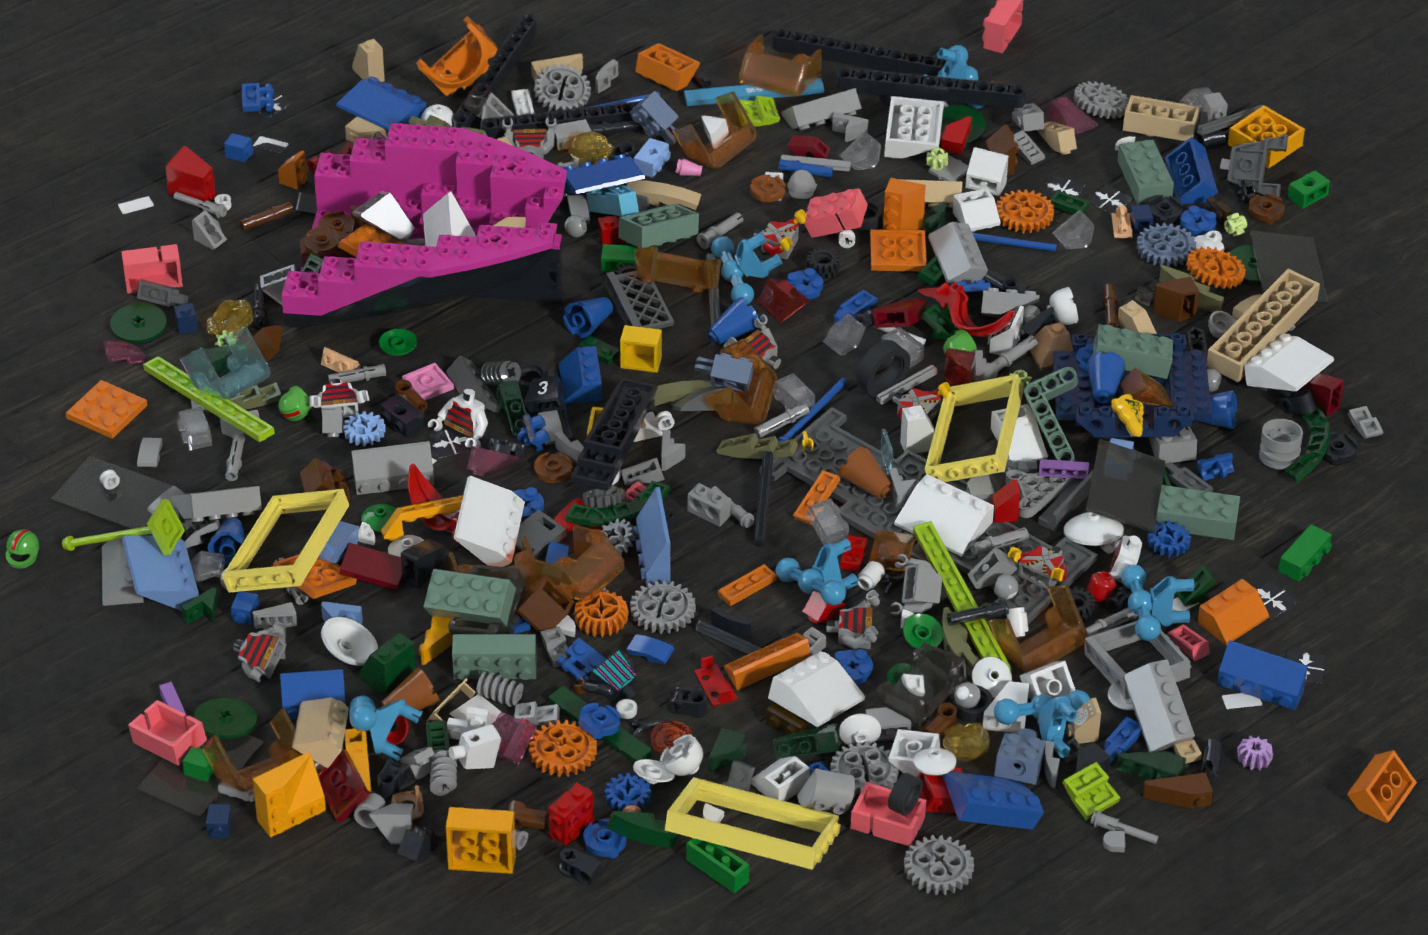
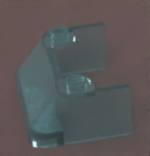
M246 325L224 337L233 353L227 358V365L231 371L221 378L218 377L202 347L180 359L193 385L198 390L223 399H229L269 378L270 368Z

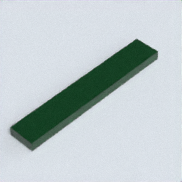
M563 686L548 697L549 703L552 705L558 704L560 711L577 723L582 707L587 705L585 701ZM619 727L618 732L601 738L602 741L633 763L652 755L651 748L621 727Z

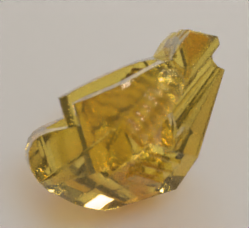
M590 131L575 136L569 148V154L572 159H577L579 165L591 161V164L598 163V159L609 158L614 147L608 143V139L604 135Z
M229 299L223 301L216 309L214 316L207 319V333L215 336L223 335L222 331L227 330L228 334L234 331L235 337L241 335L253 321L250 303L245 300L232 301Z
M957 723L956 726L952 725L951 728L948 727L946 730H943L945 735L943 739L944 748L953 753L958 760L964 762L973 760L985 754L990 746L987 728L984 729L980 723H972L966 726Z

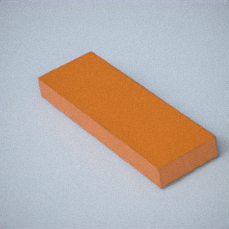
M822 470L793 514L794 519L811 525L840 482V477Z
M764 564L719 589L718 596L729 606H732L775 582L777 575Z

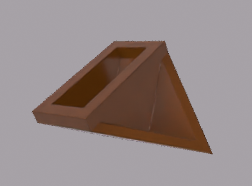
M275 325L262 328L241 349L268 362L279 352L283 326Z

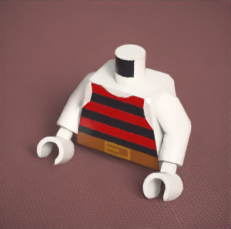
M333 379L331 384L323 386V391L319 392L318 395L309 396L310 407L321 408V410H343L344 418L356 416L358 404L369 401L367 390L358 391L353 389L349 382L342 383L340 379Z
M465 389L463 394L453 397L444 405L437 415L438 418L428 422V427H433L436 423L437 426L434 428V431H440L442 429V421L444 420L445 425L471 437L466 440L465 445L468 448L472 447V449L477 450L481 445L479 438H482L488 425L484 404L474 399V390Z
M1123 536L1121 540L1100 547L1108 554L1114 551L1109 573L1115 581L1122 583L1121 573L1123 569L1132 564L1136 565L1139 560L1142 542L1137 536Z

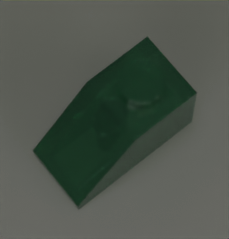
M725 728L721 729L709 756V772H715L731 766L733 761H740L742 755H746L748 743H746L745 733Z

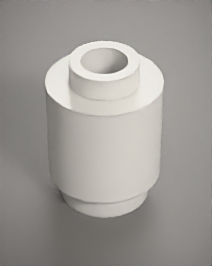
M870 561L858 575V586L866 591L873 589L885 575L883 566L878 562Z
M1024 607L1008 609V633H1013V637L1025 636V632L1029 631L1027 612L1024 611Z

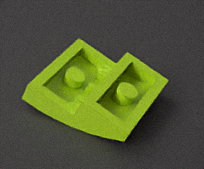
M756 96L755 101L741 99L737 101L736 106L743 126H764L780 121L777 108L771 97Z
M1097 762L1063 781L1071 800L1085 820L1090 819L1094 811H1104L1120 800V796L1108 783L1109 776Z

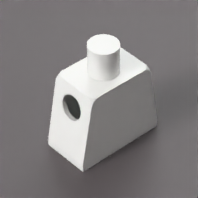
M493 724L465 732L460 737L459 745L449 748V756L452 760L459 759L465 769L494 768L501 737Z

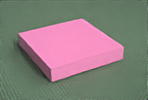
M436 363L402 376V380L410 381L412 389L425 401L454 389V384Z

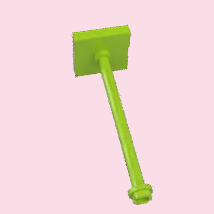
M164 499L160 501L146 527L75 539L72 536H67L62 540V546L65 550L73 551L76 546L122 539L124 536L152 534L165 556L171 555L185 529L169 499Z

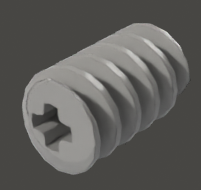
M483 672L478 680L476 690L480 696L484 695L486 698H492L493 701H499L501 704L506 703L507 706L512 707L520 701L524 685L520 683L516 688V681L514 680L509 684V678H504L502 681L501 675H497L495 678L494 672L489 673L488 676L486 672Z
M439 749L433 751L434 755L431 756L430 790L435 795L444 796L457 786V759L452 760L448 750Z

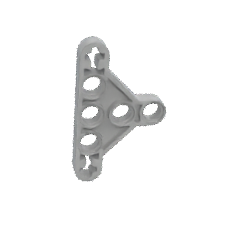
M1015 469L1006 472V484L1014 479L1018 481L1021 498L1018 516L1023 518L1035 515L1061 494L1075 479L1039 476V473L1027 474Z

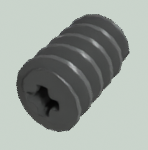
M486 362L481 368V377L488 385H512L519 381L521 369L517 362Z

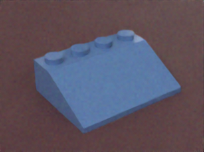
M656 487L638 514L636 526H633L636 531L634 536L638 538V540H635L636 552H640L638 554L639 566H643V568H640L641 579L645 580L646 588L647 583L655 585V581L662 584L665 580L666 584H670V538L660 487Z
M153 535L124 536L122 538L136 594L181 610L182 605L199 596L185 541L179 539L171 555L164 556Z

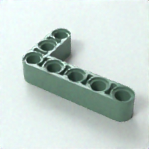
M1064 367L1028 384L1024 390L1027 403L1055 459L1060 461L1066 456L1071 458L1069 461H1075V457L1048 400L1070 391L1078 385L1077 374L1072 367ZM1067 376H1073V379L1070 381L1064 380ZM1049 384L1056 385L1053 389L1047 388ZM1032 392L1038 393L1036 397L1029 396ZM1040 408L1047 409L1044 413L1037 412ZM1048 424L1055 425L1050 430L1045 428ZM1057 440L1063 441L1059 446L1053 445Z

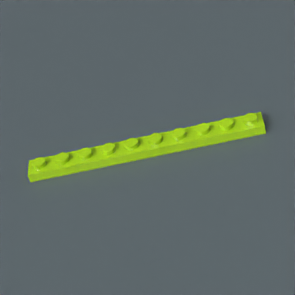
M159 356L143 364L144 371L258 442L275 434L274 427Z
M932 521L913 526V533L929 563L936 573L942 576V587L955 611L977 608L975 600ZM985 619L962 623L981 659L987 657L998 658L1011 671V667ZM991 673L993 679L997 678L995 673Z

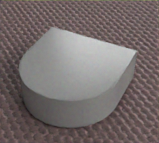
M1109 831L1105 833L1103 837L1104 848L1111 852H1125V831Z

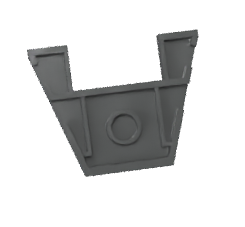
M1282 134L1280 137H1270L1264 141L1250 142L1232 147L1227 178L1228 183L1236 185L1241 184L1242 180H1246L1247 183L1253 181V185L1257 188L1256 194L1261 196L1273 194L1280 197L1281 185L1263 183L1267 151L1286 152L1288 135Z

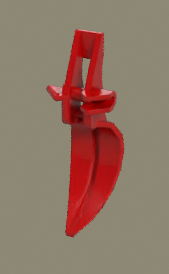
M946 282L938 288L918 289L919 293L935 298L943 308H946L948 305L952 322L959 330L963 329L969 335L977 337H988L998 333L1009 324L1015 313L1009 310L1006 315L996 322L977 327L968 315L966 305L968 296L965 294L962 285L958 286V283L954 282L949 287V284Z
M415 464L409 465L408 491L412 505L444 499ZM458 511L449 515L443 513L436 514L433 518L420 517L425 525L432 530L452 531L453 540L459 543L454 539L459 517Z

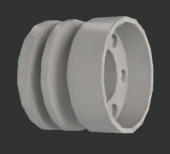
M1273 419L1265 423L1261 434L1260 460L1270 468L1287 469L1300 457V446L1303 438L1302 428L1297 423L1287 419Z

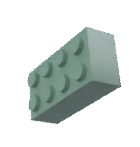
M1154 140L1119 144L1117 161L1137 205L1148 204V201L1157 195H1163V198L1173 196L1174 183Z
M676 203L619 217V238L628 244L637 246L639 249H648L649 246L653 245L660 246L665 242H676L677 239L681 238L688 239L698 234L699 213Z
M1099 324L1093 342V355L1097 352H1102V354H1108V351L1114 352L1124 359L1127 371L1167 379L1173 359V340L1163 336L1158 337L1148 333L1134 332L1130 329H1120L1111 325Z
M1162 485L1156 524L1160 525V521L1164 522V524H1167L1168 521H1171V524L1178 522L1179 527L1184 525L1185 530L1190 531L1189 534L1234 540L1240 496Z
M433 569L423 607L432 616L507 626L516 588L507 579Z
M536 634L453 635L452 659L454 679H479L483 672H486L487 676L489 673L494 672L495 678L497 675H501L502 680L504 678L536 679Z

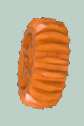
M599 590L596 593L591 591L590 595L585 593L584 597H580L575 605V623L579 626L580 631L586 632V635L592 633L594 637L601 635L603 638L606 634L611 637L612 632L618 634L619 629H623L628 621L626 601L622 599V596H617L616 592L610 594L608 590L606 592Z

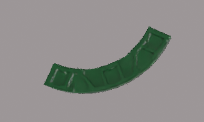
M1318 407L1313 412L1301 417L1311 431L1306 453L1302 454L1297 461L1285 470L1287 476L1297 483L1316 467L1323 458L1330 443V425L1324 413Z
M651 481L646 489L637 495V498L630 502L625 501L612 505L611 508L599 509V507L573 504L566 515V522L585 526H607L610 521L615 523L616 519H619L620 522L623 519L626 521L636 519L656 487H660L663 500L670 492V486Z

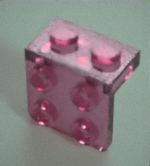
M502 712L498 715L493 725L501 737L497 756L518 765L537 727L524 718L519 720Z

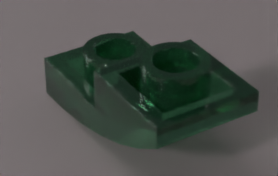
M945 201L931 209V216L924 220L923 230H925V236L928 237L930 233L938 230L945 221L947 205Z

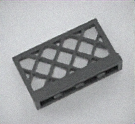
M647 268L615 275L614 272L606 273L605 287L624 325L652 329L674 325V320ZM639 276H645L646 281L642 282L640 280H637L636 278ZM626 280L630 283L628 286L621 284L619 281ZM633 283L642 287L640 291L631 288ZM644 289L653 291L652 296L643 293ZM629 292L637 296L635 299L627 297L626 294ZM642 297L649 301L647 304L639 302L638 299ZM651 302L659 304L660 307L657 309L649 305ZM638 306L643 308V311L641 313L637 312L633 307ZM646 310L655 313V316L652 318L645 315ZM658 315L665 317L667 321L657 320ZM640 320H646L650 324L642 326Z

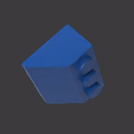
M596 346L576 348L559 363L565 404L602 401V382Z
M343 669L280 674L284 720L298 719L302 701L332 697L346 705Z

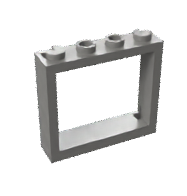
M1137 621L1085 638V655L1104 677L1113 684L1114 688L1124 699L1130 698L1123 679V675L1126 673L1106 651L1142 640L1135 632ZM1161 630L1159 636L1151 640L1150 643L1165 659H1168L1176 682L1190 678L1191 665L1189 658Z

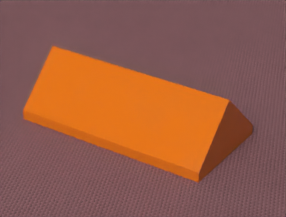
M795 633L724 665V668L738 691L811 657L809 641L803 635Z

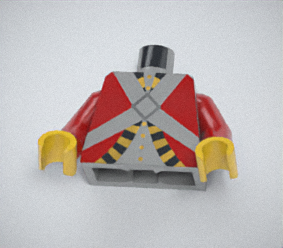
M798 210L794 215L795 217L787 222L771 221L765 230L756 228L753 237L762 232L767 240L766 243L761 245V250L772 257L778 254L780 258L787 260L798 240L799 223L804 224L807 215L804 210Z
M942 383L938 389L931 392L913 388L906 395L899 392L895 393L893 402L898 404L897 415L902 421V408L921 405L931 421L940 412L941 398L947 397L948 392L952 390L949 383Z
M1038 546L1036 549L1022 553L1016 547L1010 548L1007 557L1013 558L1015 562H1019V577L1049 591H1052L1057 581L1063 582L1067 579L1063 552L1058 546L1052 547L1051 550Z

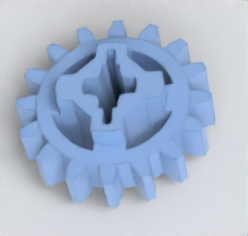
M363 411L361 415L355 413V417L349 416V420H345L343 430L345 439H349V443L355 441L356 446L360 443L366 446L367 443L373 445V441L380 442V437L384 438V432H386L384 419H380V415L373 416V412L368 415Z

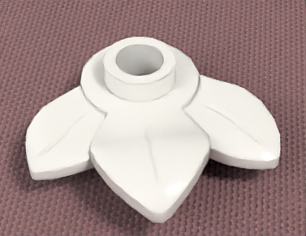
M1209 231L1205 235L1195 237L1196 248L1199 250L1200 247L1207 249V246L1213 250L1214 247L1218 251L1224 250V245L1221 242L1222 235L1218 231Z

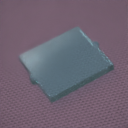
M882 429L881 455L889 475V469L893 468V449L886 429Z

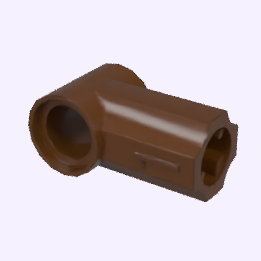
M408 380L397 381L395 384V396L399 394L424 413V410L427 408V402L412 389L411 382Z
M951 703L941 704L938 708V713L921 728V732L939 734L940 738L947 730L953 729L956 725V707Z
M519 801L509 803L507 811H514L515 829H519L521 826L546 829L548 811L527 808L525 804Z

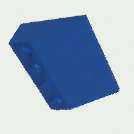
M369 77L361 80L337 102L336 107L389 131L391 123L410 124L409 120L412 116L421 119L427 102L421 100L418 96L406 93L403 89L393 87L390 83L381 82L377 77Z
M625 154L615 155L613 160H608V158L598 159V163L591 164V161L580 163L581 167L574 168V165L563 167L567 170L566 191L572 194L636 181L645 177L632 157H625Z
M953 771L942 774L956 815L960 821L1033 830L1044 813L1038 796L1019 781Z

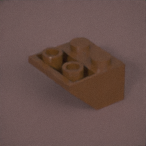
M1007 124L1003 125L986 140L985 150L1008 155L1007 175L1014 174L1015 167H1017L1016 153H1018L1019 147L1018 143L1014 141L1013 131H1010Z
M1185 277L1157 283L1153 313L1177 322L1195 319L1199 289L1192 278Z
M314 458L300 472L305 493L344 489L348 502L351 500L345 479L346 476L342 470L335 469L327 462Z
M545 575L531 583L516 611L540 633V631L555 628L567 616L574 601Z

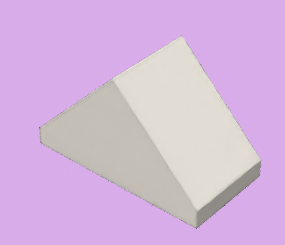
M701 116L705 133L713 149L717 148L729 134L726 119Z

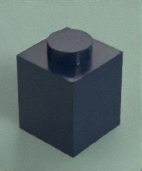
M1149 204L1131 206L1130 221L1134 233L1143 232L1144 228L1149 229V225H1153V216Z
M193 303L174 306L179 335L198 332Z
M209 804L206 821L208 838H229L232 824L231 804Z

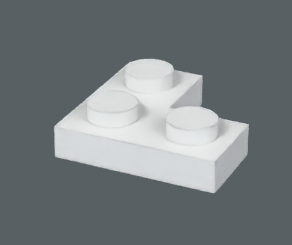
M468 707L466 712L467 720L449 718L447 722L448 738L460 740L463 733L490 725L489 710Z

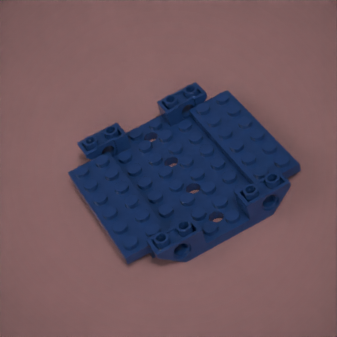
M1156 333L1153 336H1163L1173 340V359L1167 379L1125 370L1113 399L1130 394L1133 400L1143 403V431L1140 437H1174L1186 426H1192L1193 420H1211L1212 418L1205 351L1200 350L1183 351L1186 348L1185 334L1162 335ZM1072 335V348L1075 351H1053L1054 372L1064 367H1072L1075 369L1078 378V385L1074 389L1055 397L1056 419L1075 420V426H1083L1095 437H1137L1129 434L1125 424L1119 419L1117 413L1113 411L1111 402L1102 404L1094 399L1089 373L1081 369L1079 366L1080 362L1075 360L1080 348L1086 347L1088 343L1093 344L1095 335ZM1067 376L1064 380L1070 381L1073 379V376Z

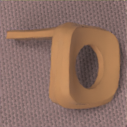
M418 785L415 786L413 791L396 793L392 796L391 804H402L407 801L415 804L413 821L422 817L424 805L422 793Z

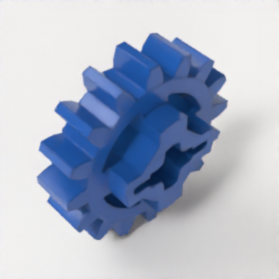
M1160 521V525L1154 524L1153 528L1149 529L1147 542H1149V548H1153L1154 553L1160 552V556L1165 553L1168 557H1171V554L1178 557L1179 552L1185 554V549H1189L1191 536H1189L1190 531L1185 530L1184 525L1178 526V522L1171 524V521H1168L1167 524H1164V522Z
M629 773L626 774V777L619 774L618 779L612 777L611 783L606 784V803L611 804V809L618 808V811H622L630 805L638 806L644 810L645 804H649V798H651L650 784L645 783L644 778L638 779V774H635L633 777H630Z

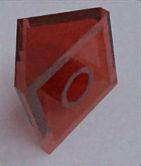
M768 279L758 299V303L780 323L809 302V299L787 280Z
M952 348L946 349L944 378L952 386L973 383L976 352Z

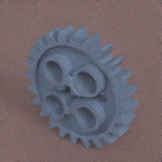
M1156 223V227L1149 225V229L1144 228V231L1140 232L1137 238L1138 254H1142L1141 258H1147L1146 262L1153 261V265L1160 263V267L1164 264L1167 267H1170V264L1177 267V263L1184 265V261L1187 262L1191 250L1194 251L1196 248L1195 237L1191 236V232L1186 233V228L1180 229V225L1173 227L1172 223L1169 226H1166L1165 223H1163V226Z

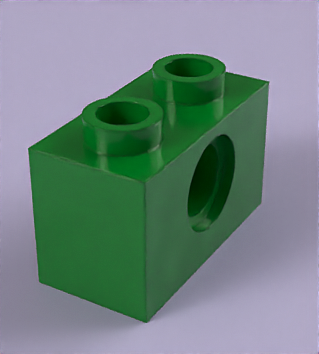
M1313 171L1289 184L1287 198L1303 209L1328 195L1330 181L1317 171Z

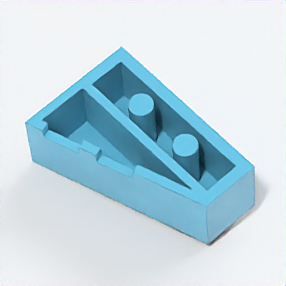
M623 184L586 192L590 212L626 216L639 212L636 191Z

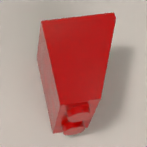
M183 146L165 166L169 195L174 196L178 192L204 202L213 200L216 190L214 188L212 167L188 147Z

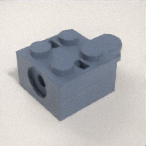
M656 91L643 98L629 112L633 120L639 123L644 128L645 133L652 138L660 134L669 145H674L681 138L680 133L671 125L679 116Z
M726 353L716 354L714 360L697 357L696 363L698 364L695 365L694 369L698 372L711 374V385L732 387V390L744 393L749 392L753 376V363L749 359L743 357L739 359L731 358L732 356Z
M1020 729L1018 734L1005 733L997 754L994 776L1036 784L1044 760L1046 741L1038 739L1036 732L1030 729Z

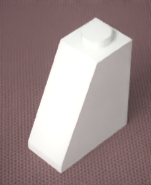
M922 406L902 408L900 442L904 452L907 449L914 453L929 451L935 428Z
M1008 681L984 712V730L1018 733L1020 729H1025L1026 715L1019 716L1016 722L1010 725H1005L996 720L994 707L998 701L1005 698L1012 699L1017 704L1027 703L1029 683Z

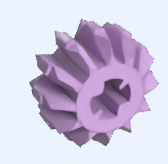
M1249 736L1248 739H1243L1237 749L1238 762H1241L1243 767L1249 766L1251 771L1253 768H1257L1259 771L1262 767L1267 768L1273 758L1272 744H1268L1267 739L1261 740L1259 736L1257 738Z

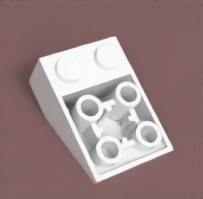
M1028 404L1020 405L1008 460L1017 462L1037 461L1048 458L1032 410ZM1006 409L992 411L991 430L997 441H999Z

